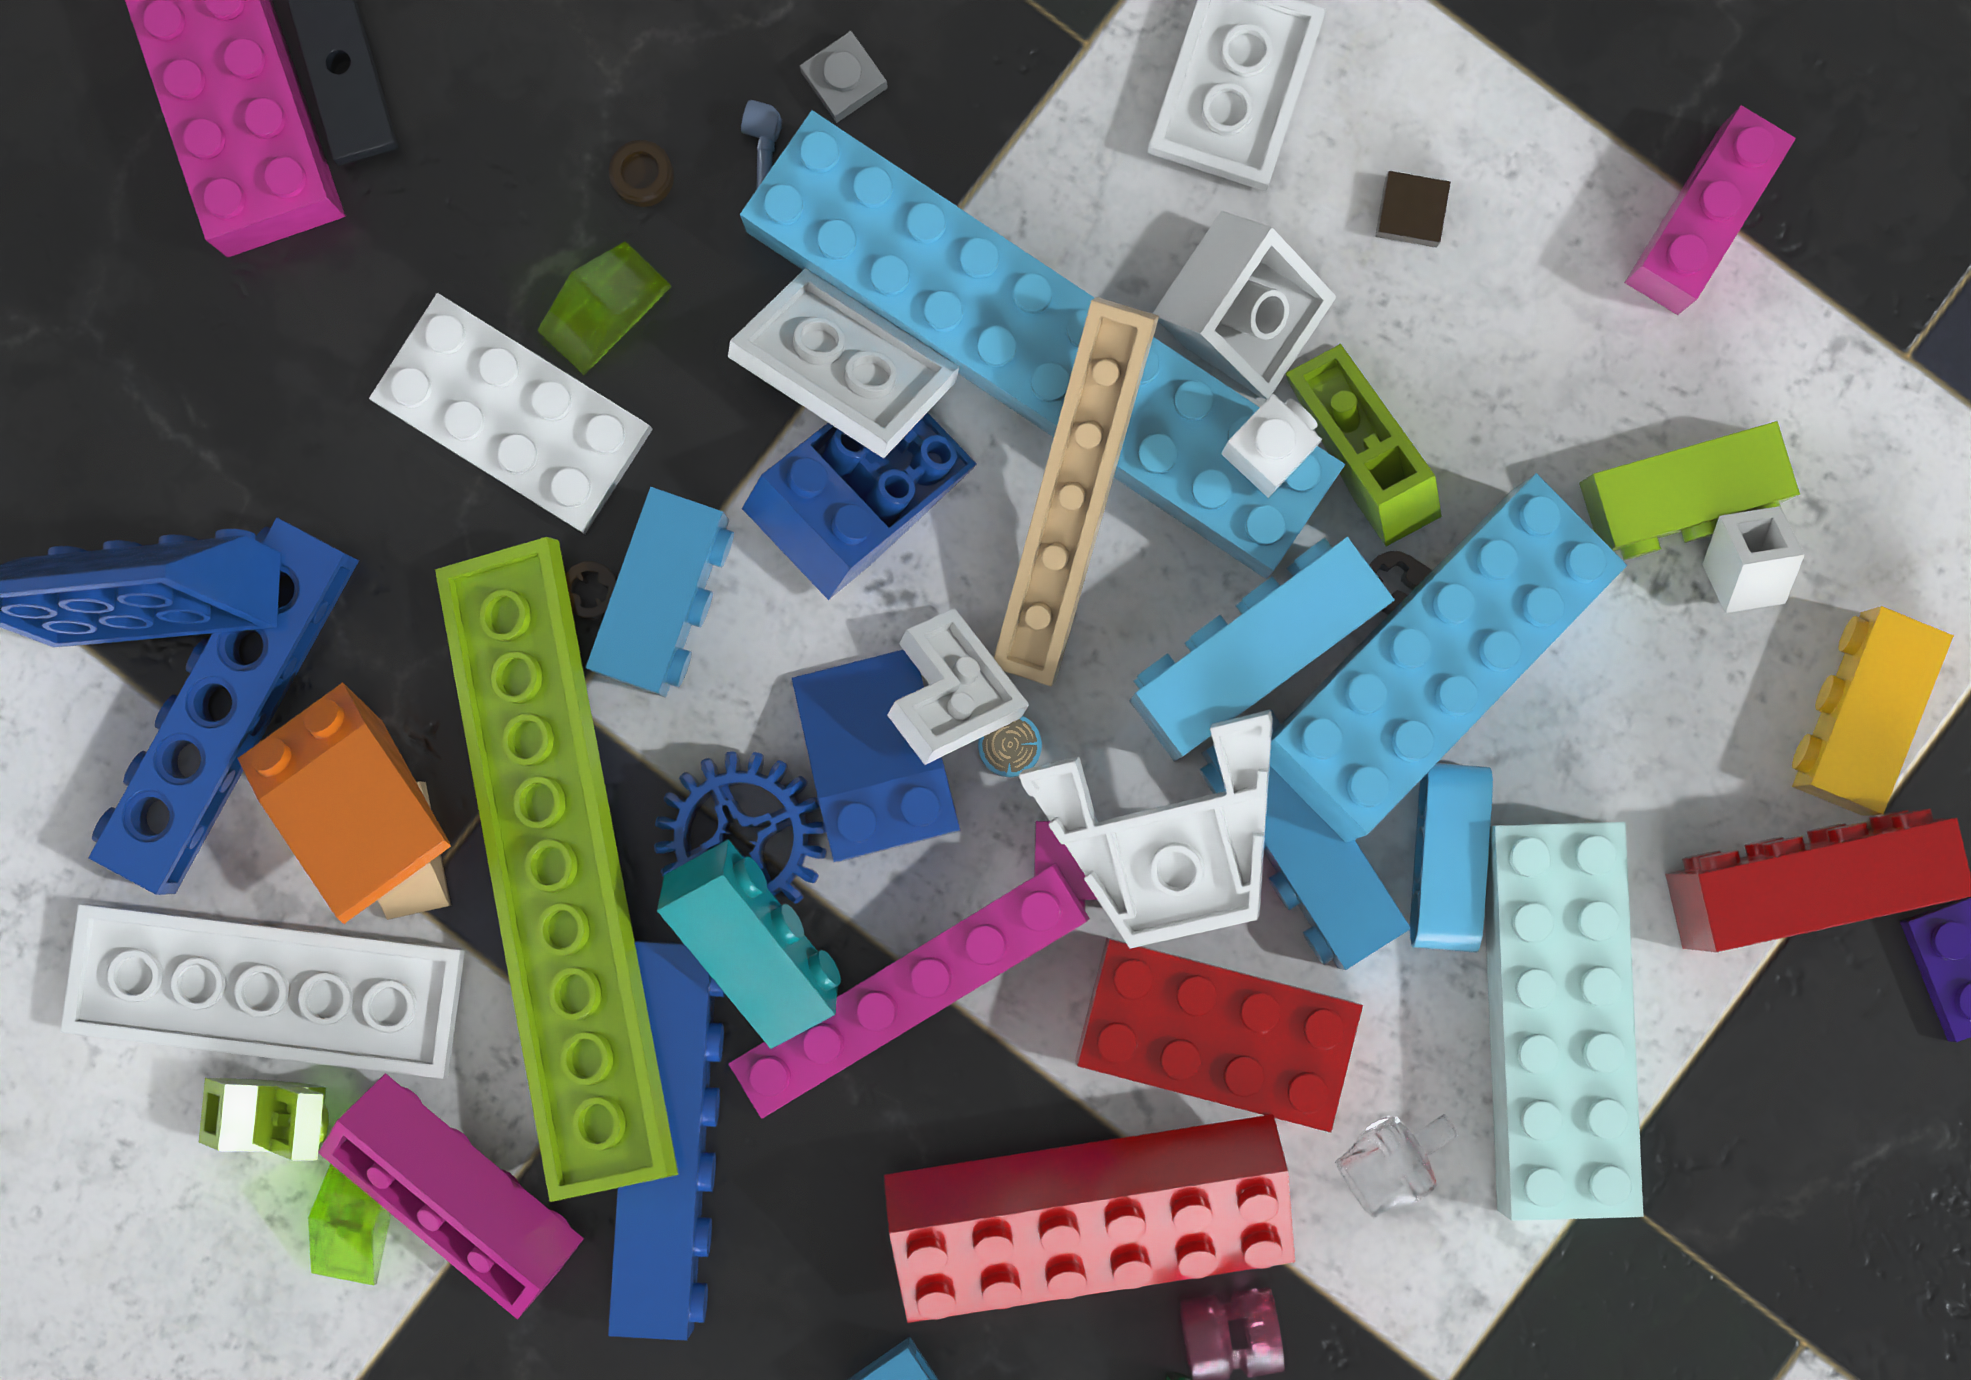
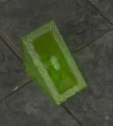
M625 241L571 272L537 331L578 371L585 375L671 288V285Z
M331 1163L308 1217L311 1273L374 1286L378 1281L391 1213Z

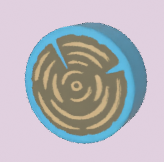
M1022 716L1020 719L979 738L978 749L981 760L991 772L1002 777H1018L1024 769L1033 768L1036 765L1042 750V740L1035 724Z

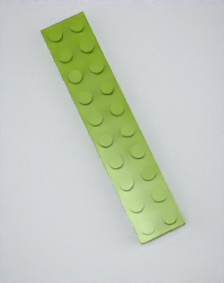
M544 537L435 569L549 1201L567 1199L678 1175L559 540Z

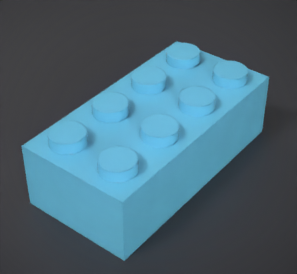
M1348 537L1334 547L1330 545L1326 538L1316 543L1287 567V570L1293 576L1280 586L1273 576L1242 598V601L1236 605L1242 615L1229 624L1226 623L1221 615L1217 616L1184 643L1190 650L1189 654L1175 663L1167 653L1141 672L1133 681L1139 690L1132 696L1129 702L1174 762L1211 736L1210 727L1213 723L1234 719L1395 600Z

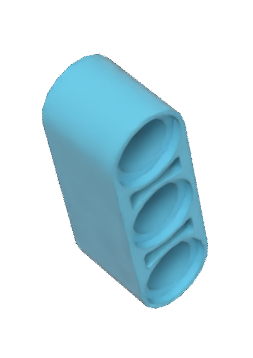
M1436 763L1420 780L1410 912V942L1414 948L1475 953L1479 951L1484 927L1493 796V777L1490 767Z

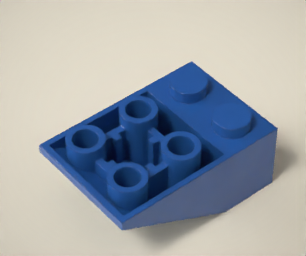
M928 412L884 459L830 423H827L760 476L744 503L742 510L829 600L875 562L974 469L977 463Z

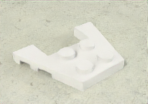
M1270 710L1211 725L1210 732L1224 780L1225 792L1098 821L1079 756L1024 769L1019 774L1022 786L1030 797L1033 795L1049 819V827L1061 845H1066L1086 875L1084 880L1129 948L1258 919L1260 913L1273 722Z

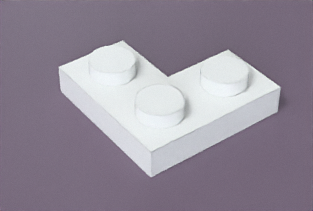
M955 608L907 629L899 643L930 685L896 700L887 716L924 765L1020 719L1028 708L1029 703Z

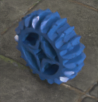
M734 751L725 754L726 772L722 774L719 773L712 759L706 758L700 763L701 769L707 780L701 784L693 775L684 772L679 777V780L691 792L686 800L671 792L666 793L664 797V802L669 806L679 809L676 820L661 816L657 817L655 826L660 829L674 830L673 841H660L654 845L656 853L668 854L675 852L677 862L668 864L661 869L663 878L670 871L726 841V834H733L728 830L730 825L734 823L731 818L732 815L733 819L738 820L742 827H762L771 822L769 827L757 832V842L749 841L755 845L753 851L750 852V856L762 870L767 888L777 901L776 895L780 892H783L795 904L803 900L804 896L792 883L793 880L799 876L806 882L816 883L819 878V874L816 871L803 866L806 856L815 859H825L827 856L826 848L809 846V834L821 835L826 833L824 822L817 821L808 824L805 814L820 808L818 798H808L799 803L795 797L805 789L808 781L803 776H798L786 787L780 782L787 772L788 765L780 760L772 766L768 776L763 775L764 756L757 752H753L750 756L747 771H741L739 756ZM742 784L762 787L776 796L784 807L762 816L750 817L742 810L738 801L734 799L729 787ZM712 796L716 805L714 809L719 821L718 829L711 839L692 850L691 830L694 819L701 806ZM792 825L793 847L790 858L781 873L772 881L764 856L765 845L772 836ZM736 848L743 858L749 857L741 849Z

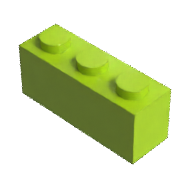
M1778 421L1597 472L1579 483L1594 532L1613 551L1621 550L1623 560L1660 550L1658 538L1681 532L1684 543L1713 535L1721 515L1781 507L1780 503L1800 495Z

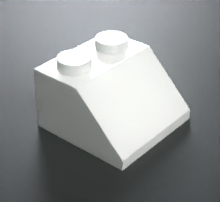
M1221 211L1152 314L1159 316L1158 322L1186 349L1259 397L1268 400L1337 296L1272 227Z

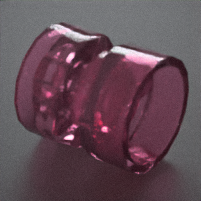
M1269 1286L1234 1291L1230 1302L1222 1303L1215 1294L1180 1299L1182 1329L1191 1380H1229L1234 1369H1241L1247 1377L1284 1372L1280 1327L1273 1294ZM1243 1320L1247 1348L1232 1350L1228 1322Z

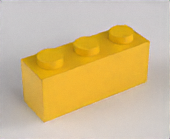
M1883 606L1863 611L1859 617L1853 616L1847 623L1839 641L1838 649L1844 653L1837 674L1836 676H1828L1818 693L1815 709L1820 711L1821 714L1812 735L1806 734L1795 751L1792 768L1798 772L1792 787L1862 816L1883 815L1954 635Z

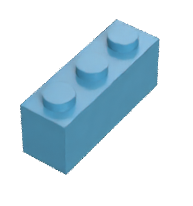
M650 487L586 669L663 697L667 696L670 685L678 688L681 686L692 655L691 651L684 649L691 626L694 625L701 628L711 605L713 592L705 589L712 567L713 565L721 568L724 566L734 538V532L726 529L729 519L723 511Z

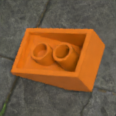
M343 682L237 758L259 803L336 918L343 924L451 847L385 724Z

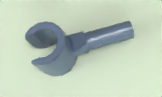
M749 100L742 118L741 133L759 138L757 146V190L772 168L774 142L777 141L780 134L782 118L772 105Z

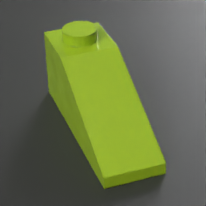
M1341 344L1286 372L1287 381L1301 406L1317 422L1318 426L1315 428V431L1322 439L1321 442L1326 451L1345 464L1339 474L1355 503L1386 547L1442 517L1435 474Z

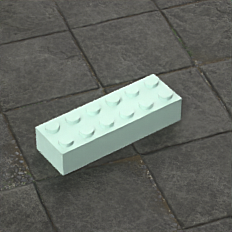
M1626 822L1490 826L1485 899V931L1497 1211L1512 1221L1643 1217Z

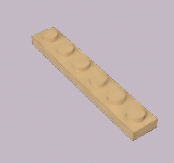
M1099 297L1091 300L994 655L995 661L1005 672L1048 686H1052L1057 680L1158 322V315Z

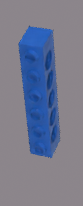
M279 518L275 519L271 528L264 527L256 536V541L281 552L280 578L290 576L294 583L293 598L287 605L278 608L277 628L212 633L209 640L204 638L196 645L186 664V671L190 673L179 695L174 694L170 696L161 707L155 720V728L159 729L148 751H141L130 763L123 779V783L128 786L117 807L109 808L101 816L92 834V840L96 842V845L89 855V859L155 895L176 894L243 772L237 758L260 742L359 560ZM257 631L263 640V651L255 662L246 665L239 654L240 643L246 635ZM225 687L231 695L232 707L225 718L215 721L209 712V700L216 690ZM193 743L200 752L201 761L198 770L192 776L186 778L179 770L178 756L185 746ZM160 799L168 808L169 821L165 829L156 834L148 826L147 812L150 806Z

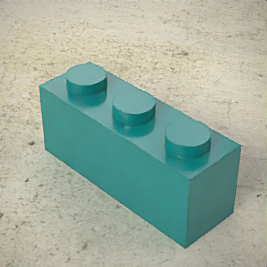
M729 839L664 875L657 908L658 913L770 1049L836 1015L837 991L841 978L835 962L824 950L817 951L804 935L802 923L796 912L787 904L780 905L767 888L766 879L758 864L750 857L743 858Z

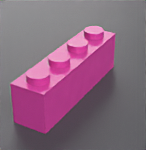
M386 1073L337 1120L318 1152L517 1320L561 1270L584 1239L570 1227L563 1216L544 1206L526 1191L510 1172L496 1166L472 1146L469 1139L462 1132L448 1126L425 1107L414 1092L408 1088L401 1087Z

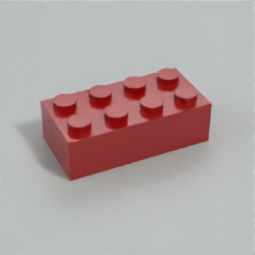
M1931 808L1910 812L1909 810H1901L1869 817L1871 829L1869 830L1867 822L1846 825V823L1807 831L1809 843L1805 844L1803 836L1786 839L1778 837L1745 844L1747 856L1741 858L1738 850L1722 853L1721 851H1713L1682 858L1684 870L1665 874L1682 949L1717 953L1971 897V873L1958 819H1933Z
M1106 937L1075 1063L1078 1067L1253 1113L1261 1115L1274 1114L1276 1119L1331 1133L1363 1005L1143 946L1129 948L1126 942Z

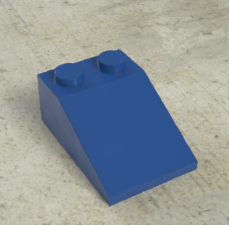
M904 650L792 678L817 797L834 862H842L961 831L943 758L940 757L924 765L887 716L896 700L924 688L921 672Z

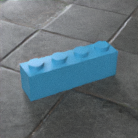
M1270 709L1273 719V732L1281 723L1275 716L1272 709ZM1213 745L1201 753L1208 764L1199 770L1212 793L1216 794L1225 792L1226 788ZM1269 766L1264 853L1277 872L1268 878L1269 882L1288 910L1298 905L1311 926L1303 932V935L1320 962L1325 965L1333 960L1337 968L1347 970L1410 930L1411 927L1356 841L1352 840L1345 843L1288 783Z

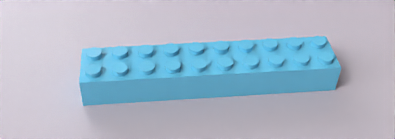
M811 110L740 213L746 232L802 270L806 268L952 361L959 366V375L1054 437L1088 310L1094 297ZM1153 337L1114 478L1267 579L1276 569L1345 464L1317 446L1281 486L1267 498L1221 454L1227 442L1260 407Z

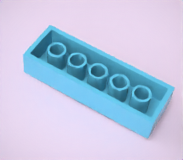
M1536 473L1510 491L1272 732L1270 766L1345 843L1368 835L1625 569L1627 564Z

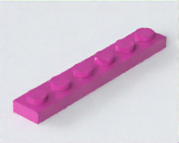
M1055 863L839 995L836 1003V1015L772 1049L763 1042L730 1062L729 1066L762 1119L1086 923L1090 918Z

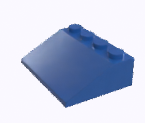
M241 529L218 530L215 532V538L203 540L185 535H164L159 537V544L143 546L131 541L113 540L104 542L103 550L86 551L71 546L50 547L48 555L18 558L0 564V627L54 648L277 628L281 552L256 541V535L253 532Z

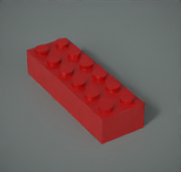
M1274 1114L884 1175L889 1235L907 1323L930 1319L937 1320L949 1316L994 1309H1007L1013 1306L1058 1299H1071L1077 1296L1115 1290L1135 1289L1142 1286L1179 1280L1200 1279L1211 1275L1256 1268L1263 1269L1295 1262L1289 1174Z

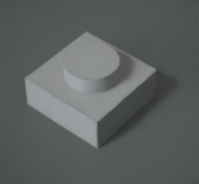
M852 31L800 65L802 75L836 123L888 88L886 79Z

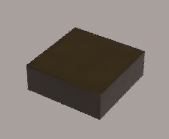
M1388 171L1384 182L1375 237L1437 248L1441 242L1451 181Z

